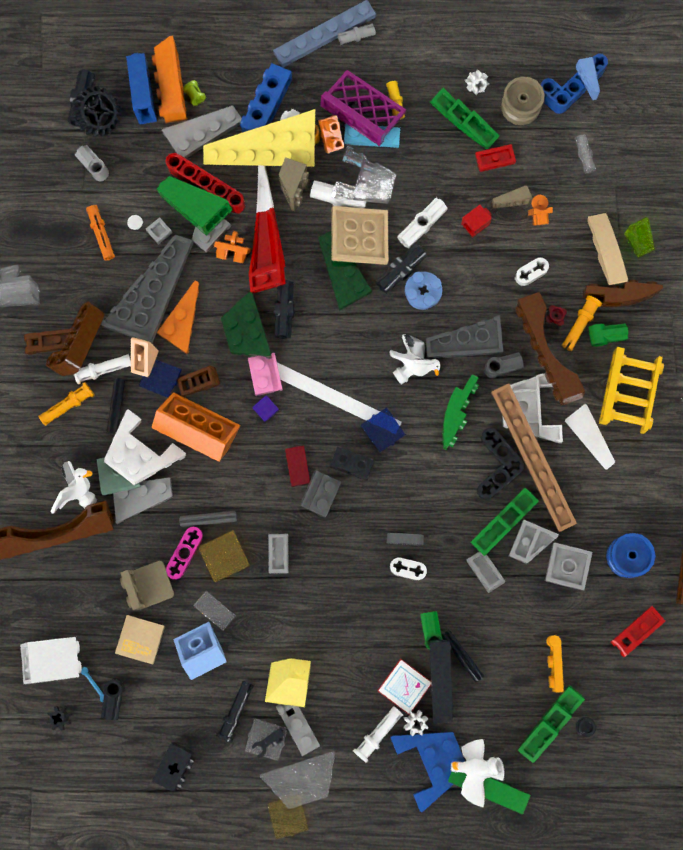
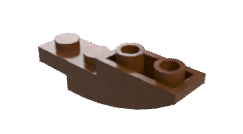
M628 280V282L623 283L621 288L615 285L600 287L599 284H589L583 290V298L592 296L600 299L601 307H622L652 298L663 289V285L653 281L638 283L637 280Z

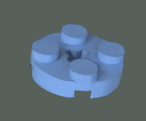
M415 272L406 282L405 296L412 307L426 310L437 305L440 301L442 283L432 273ZM423 286L427 287L426 289L429 292L424 293V295H421V291L418 289L422 288Z

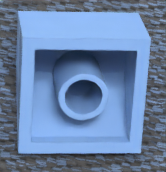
M209 622L173 639L181 665L191 680L227 662Z

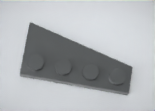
M500 315L451 332L448 331L426 338L427 359L502 354L503 344Z

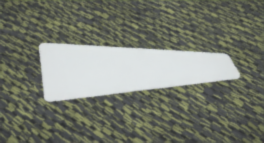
M584 404L565 419V422L604 469L607 470L615 463V460L587 404Z

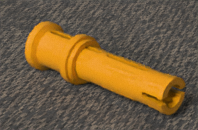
M592 296L586 297L585 305L578 311V319L561 345L564 349L570 342L567 350H573L587 323L594 319V313L602 305L598 299Z
M86 382L82 383L83 386L74 392L70 391L68 397L39 415L38 417L41 422L46 426L74 406H80L81 402L87 398L94 397L93 391Z

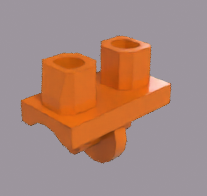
M337 115L318 120L321 130L320 137L323 139L325 152L330 153L344 148Z
M536 195L532 199L531 205L533 209L528 210V216L533 215V225L549 224L548 214L553 213V208H547L548 199L544 195Z
M233 231L232 236L225 235V240L231 241L230 243L215 241L214 247H217L216 258L227 260L230 250L235 251L234 262L244 263L247 254H250L251 248L236 245V243L243 244L244 238L238 237L237 231Z

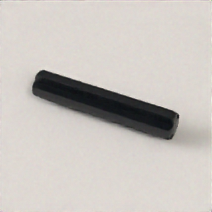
M115 378L107 425V432L111 434H116L119 427L125 380L122 378Z
M447 630L441 635L442 639L450 640L451 651L473 680L479 682L484 677L483 673L452 632Z

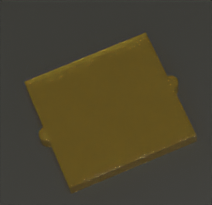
M300 795L288 798L282 797L281 800L267 804L276 839L290 835L293 837L297 833L309 830Z

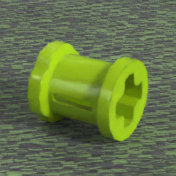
M190 81L183 87L184 93L188 94L193 106L199 105L206 99L205 94L198 88L197 81Z

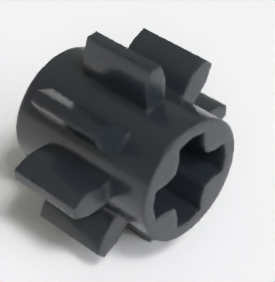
M55 706V712L47 713L50 716V720L46 723L53 725L52 730L57 729L59 726L60 730L63 731L65 730V724H71L68 720L72 713L66 712V706L59 710L58 706ZM61 714L60 718L63 719V721L58 722V718L56 717V715Z

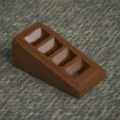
M211 365L177 378L182 397L220 385L216 368ZM200 376L203 377V380H204V383H203V384H202V382H201ZM194 378H195V381H196V384H197L196 387L194 386V382H193V379H194ZM187 380H188L189 387H190V389H188V390H187L186 383H185V381H187Z

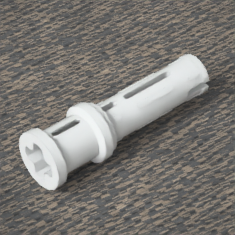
M129 354L95 365L89 363L88 366L80 368L74 374L77 384L79 385L82 381L89 379L95 380L99 375L131 366Z
M393 706L370 735H365V740L353 752L367 763V758L375 749L378 750L381 740L403 714Z

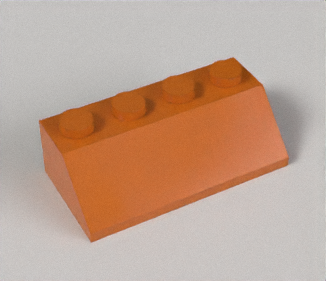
M169 36L154 47L155 55H152L153 66H157V72H154L155 81L159 83V88L156 89L158 100H161L162 104L159 106L160 117H164L166 123L187 120L179 55L174 37Z
M173 392L156 411L152 428L220 462L232 444L240 425Z

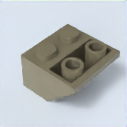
M285 157L279 172L280 186L291 210L295 211L296 207H300L302 203L303 190L308 188L310 179H308L309 172H307L306 164Z

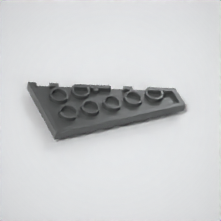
M174 235L163 248L159 257L154 262H151L148 270L143 275H140L123 295V299L119 304L112 308L111 313L105 320H102L100 326L153 343L193 246V241Z

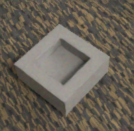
M160 217L146 228L147 233L158 245L172 234L171 229Z

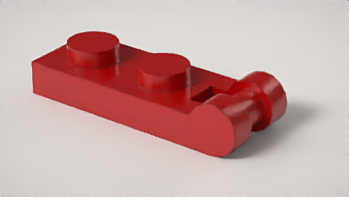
M650 606L610 642L614 647L617 646L620 650L619 653L625 657L666 621L653 606ZM625 638L631 642L627 646L622 641Z

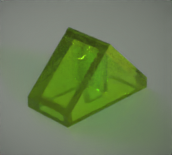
M645 217L630 224L624 234L636 256L639 258L655 250L649 218Z

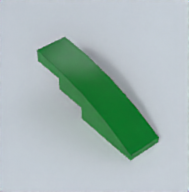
M444 88L430 101L443 116L485 149H489L499 137L474 110L471 112L459 99L455 100Z
M524 488L471 543L485 556L539 500Z
M568 685L518 748V751L534 763L558 736L559 731L570 720L572 714L585 700V697Z
M451 772L448 782L462 788L467 774ZM485 778L483 786L486 799L520 814L524 813L530 798L529 794L494 778Z

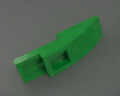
M473 374L463 390L458 387L455 388L446 408L442 428L443 449L445 450L449 446H454L458 439L455 436L458 429L462 431L467 423L465 420L467 414L462 412L461 409L465 411L470 402L467 398L470 393L474 395L479 387V384H477L478 377Z

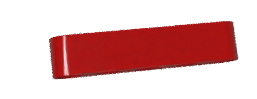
M171 153L166 157V165L172 175L185 183L217 195L218 191L223 190L225 193L217 196L229 202L232 208L231 212L241 213L244 210L245 202L240 192L177 153ZM179 162L177 166H171L172 163ZM190 171L195 172L192 176L186 175ZM204 181L210 182L206 186L201 185ZM234 200L241 201L238 205L232 204Z

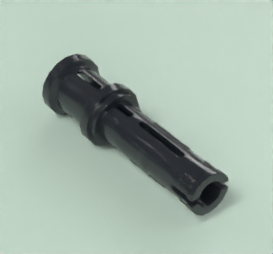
M242 681L228 716L226 715L223 718L224 723L220 732L216 733L217 737L232 743V736L236 727L240 725L239 718L254 685Z

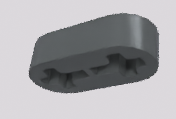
M387 533V544L421 546L424 545V535Z

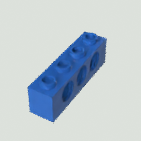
M271 63L269 69L265 70L263 74L264 80L262 84L257 86L254 100L249 102V111L241 119L242 133L272 123L292 82V71ZM273 84H274V85H277L275 88H270V87H269L270 85H273ZM263 100L269 101L267 104L261 103ZM255 116H261V117H262V118L259 119V120L253 119Z

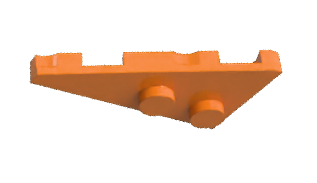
M196 280L157 332L159 336L186 354L189 352L196 300L199 293V282Z

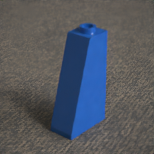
M134 53L131 56H126L132 106L139 125L157 122L145 54Z

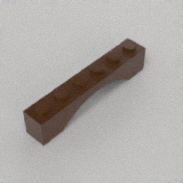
M540 292L518 299L517 307L515 308L519 318L522 317L524 331L531 337L532 349L537 351L539 355L538 362L546 371V380L554 388V398L556 401L559 400L561 406L583 398L585 390L578 374L564 367L553 356L547 345L543 328L547 307Z
M107 501L87 505L74 519L56 527L24 529L11 525L0 528V560L113 530V517Z

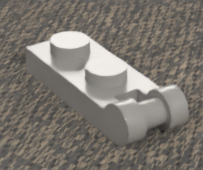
M284 704L276 705L302 756L320 746L300 707ZM293 708L295 714L288 716L286 711Z

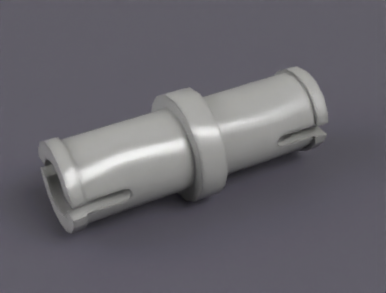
M373 24L360 28L356 26L352 30L338 33L340 45L351 41L358 42L361 41V38L375 35V28Z

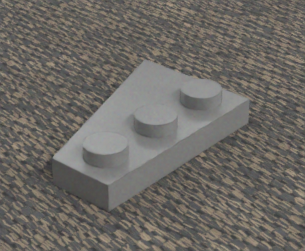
M171 478L141 481V487L113 493L116 523L123 522L129 517L173 498Z

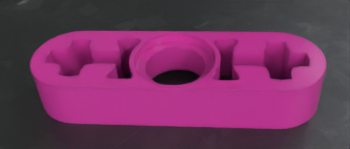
M190 527L184 533L166 567L169 578L177 580L184 575L203 539V533L199 528ZM195 531H198L197 535L199 536V538L193 539L191 543L192 545H195L193 549L189 545L184 544L185 540L188 543L191 540V537L189 536L190 532L194 533ZM182 548L190 550V555L186 559H182L179 555ZM175 559L186 562L184 566L182 564L179 565L178 570L180 573L173 576V572L170 569L177 566L178 562Z

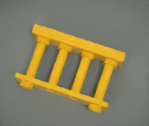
M617 347L613 351L599 424L607 425L610 420H620L641 425L640 433L644 434L653 425V418H651L659 374L661 375L663 372L664 363H662V357L660 356L654 360V363L628 358L624 355L625 348ZM625 364L651 370V380L646 381L624 376L623 373H620L621 366ZM625 383L649 389L647 400L620 394L619 391H616L617 385ZM620 401L645 407L643 418L615 412V409H613L614 402Z

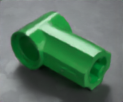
M626 323L608 326L596 324L588 327L592 347L628 340V327Z
M437 611L420 614L425 639L424 644L428 650H430L428 643L430 637L435 636L438 640H443Z

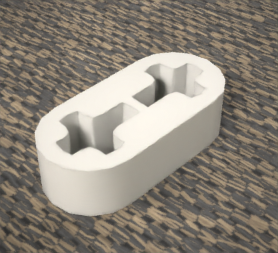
M537 258L521 267L515 275L516 282L521 286H526L544 276L549 268L548 261L544 258ZM537 263L539 265H544L542 269L543 271H541V269L534 271V269L537 267ZM530 272V274L527 277V280H525L524 278H520L521 273L525 275Z
M395 558L390 564L391 572L396 576L421 580L427 573L424 564L404 558ZM400 561L402 566L408 568L407 570L401 569L400 572H396V568L393 565ZM417 566H420L423 574H419L416 577L415 572L409 571V569H416Z

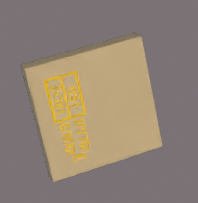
M127 615L115 654L154 664L165 626Z

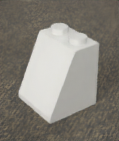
M76 637L27 642L20 645L24 684L79 677L82 668L81 662L77 658L80 646L79 642L76 641Z

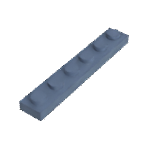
M365 0L274 49V55L283 68L337 39L338 33L352 30L353 27H359L376 18V13L368 0Z

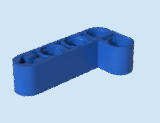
M596 54L592 57L596 66L597 79L603 75L608 64V59L603 54ZM578 72L563 87L549 78L541 82L545 94L544 103L558 114L564 113L587 91ZM548 88L551 92H546L544 89ZM570 88L576 89V92L571 91ZM558 100H561V101H563L565 104H560V103H558L557 101H558Z

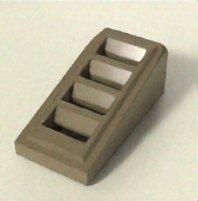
M525 185L493 198L491 207L495 209L528 205L532 201V195Z

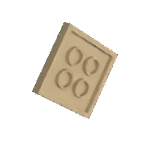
M333 206L332 261L387 265L388 210Z

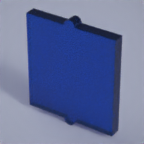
M155 360L150 375L148 377L143 376L139 387L168 398L174 386L177 385L176 382L182 370Z
M387 407L378 414H373L372 418L361 424L379 453L390 445L394 446L396 441L406 435Z

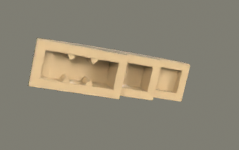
M607 214L589 216L588 224L593 234V242L598 252V260L608 284L628 282L621 252Z

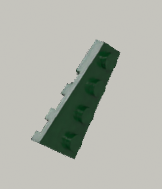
M332 230L318 237L339 311L372 293L355 262L332 261Z

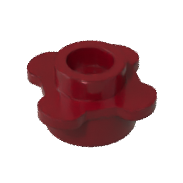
M554 305L550 306L546 322L562 326L564 324V316L567 314L566 309L555 307Z

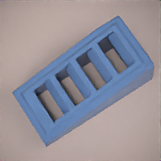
M592 57L579 59L576 70L592 100H596L600 88L594 60Z

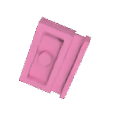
M275 353L271 354V359L263 356L248 358L256 396L279 390L282 391Z

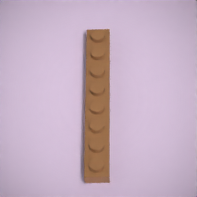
M508 383L492 391L491 393L558 532L577 524L510 384Z

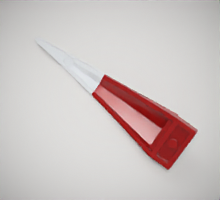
M259 165L256 223L249 268L250 292L252 293L286 284L284 273L286 265L266 166Z

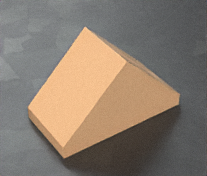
M134 337L131 338V373L146 377L150 375L159 352L151 342Z

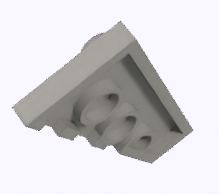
M230 106L162 129V132L175 152L184 158H188L201 150L203 145L212 143L239 126L242 118L236 109Z

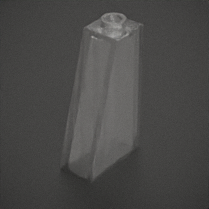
M30 275L0 280V307L40 304L39 286Z

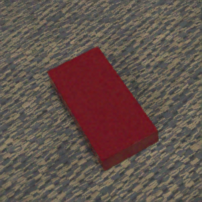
M304 445L285 449L291 486L309 484L310 477Z

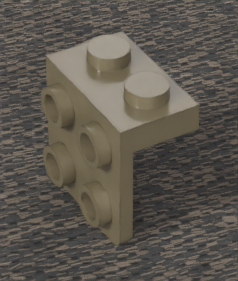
M157 561L133 571L126 570L121 572L122 578H120L123 589L127 591L128 596L126 600L129 607L133 610H141L174 597V591L163 561Z

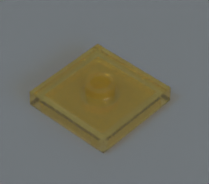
M234 530L198 547L214 583L250 566Z

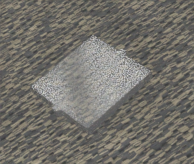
M254 718L251 732L248 733L249 738L245 751L259 755L262 753V748L256 746L252 749V745L263 740L281 727L285 732V735L282 736L283 741L274 747L272 744L267 746L266 754L263 756L278 761L282 747L285 746L284 740L288 728Z

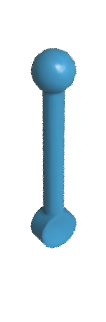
M83 667L81 674L87 677L100 695V701L103 702L104 694L89 675L88 668Z

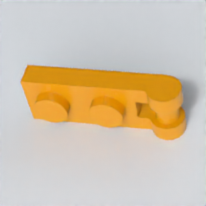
M552 635L546 639V643L551 651V656H548V667L551 668L552 676H549V688H552V692H564L561 639L556 635Z

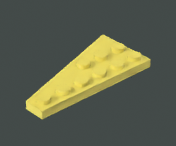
M315 109L203 145L204 164L282 166L286 157L314 167Z

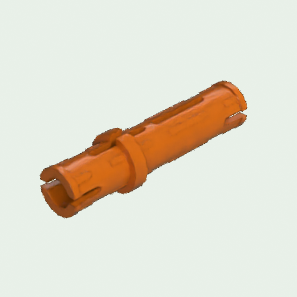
M91 205L86 208L91 221L90 227L94 230L104 261L115 258V254L104 227L105 222L101 219L98 211V206Z

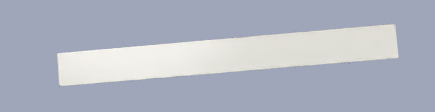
M277 363L280 380L396 435L401 421Z

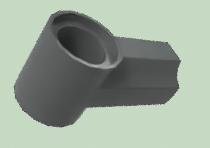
M518 352L499 358L492 357L487 361L484 373L489 378H496L505 373L521 370L524 368L522 356ZM489 365H496L498 367V371H492Z

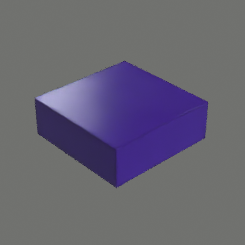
M267 395L252 407L264 422L268 421L279 411Z

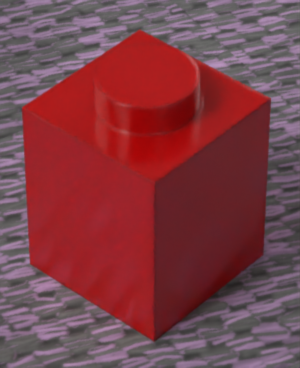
M478 205L462 218L461 224L474 237L490 225L492 220L491 213L487 208Z

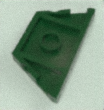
M248 292L221 317L230 352L235 355L245 354L251 357L263 356L271 359V351L253 293Z

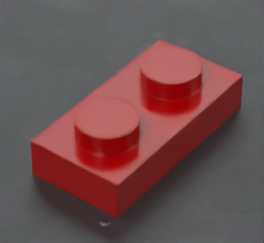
M512 144L475 153L479 172L516 163Z

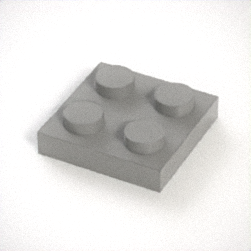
M553 543L545 581L583 591L586 585L592 552Z

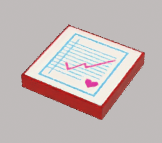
M400 659L377 691L410 715L409 711L414 710L431 686V681Z

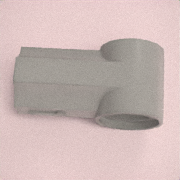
M88 145L78 148L75 156L92 174L94 179L97 181L106 180L109 171L104 162L96 156Z

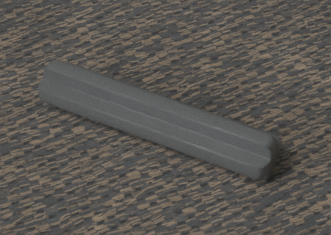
M235 511L180 516L179 523L181 527L236 522L237 514Z

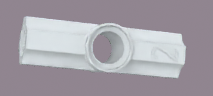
M315 180L310 193V197L330 202L334 206L365 208L368 197L366 194L348 190L342 185L333 186ZM337 193H340V194H342L344 197L341 198V199H338V198H336L334 195L337 194Z
M435 198L422 212L418 213L415 219L398 235L397 238L401 244L410 248L423 234H426L430 227L448 210L445 203ZM423 220L427 225L421 226L418 222Z

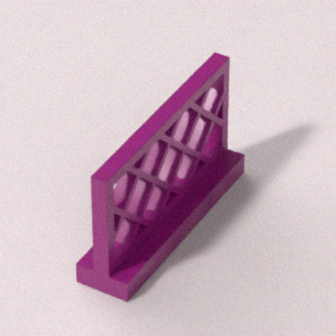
M348 70L345 71L328 92L325 91L321 96L320 106L333 115H337L338 119L378 146L384 142L387 134L406 113L405 108ZM348 77L354 81V85L344 86L345 79ZM366 89L369 95L359 96L358 90ZM355 90L356 96L346 97L345 91ZM343 91L344 98H336L332 94ZM373 99L382 100L384 105L374 106ZM370 100L371 107H361L360 101ZM357 101L358 108H350L347 102ZM388 109H395L399 113L397 116H389ZM385 110L386 117L376 118L375 111ZM372 111L373 118H365L362 112ZM387 121L388 127L383 130L378 127L377 122Z

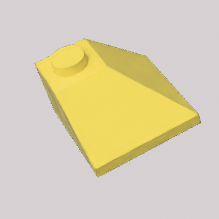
M286 659L272 662L265 702L305 707L311 661Z

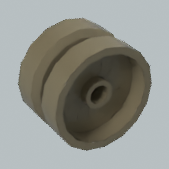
M518 77L508 83L504 90L501 110L503 116L509 122L515 125H526L537 119L545 95L538 81L530 77Z

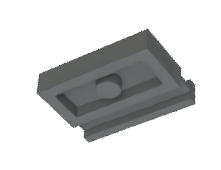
M315 470L299 506L326 517L341 482Z

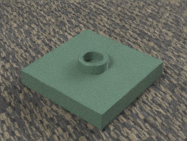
M105 457L97 459L102 495L141 487L140 482L133 485L104 462Z

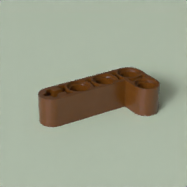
M90 302L84 303L74 320L61 351L53 352L48 357L46 366L61 376L76 374L83 365L103 320L104 312Z

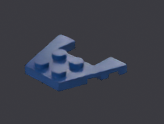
M453 732L391 736L397 754L417 747L432 783L431 787L413 794L420 812L428 808L453 785L448 782L452 772L451 763L465 762Z

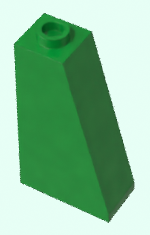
M171 176L163 180L157 188L161 198L206 236L232 211L226 199Z

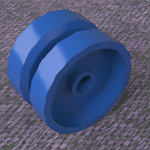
M636 533L625 534L613 540L609 545L606 554L607 564L612 572L620 577L633 578L642 576L654 565V547L643 535Z

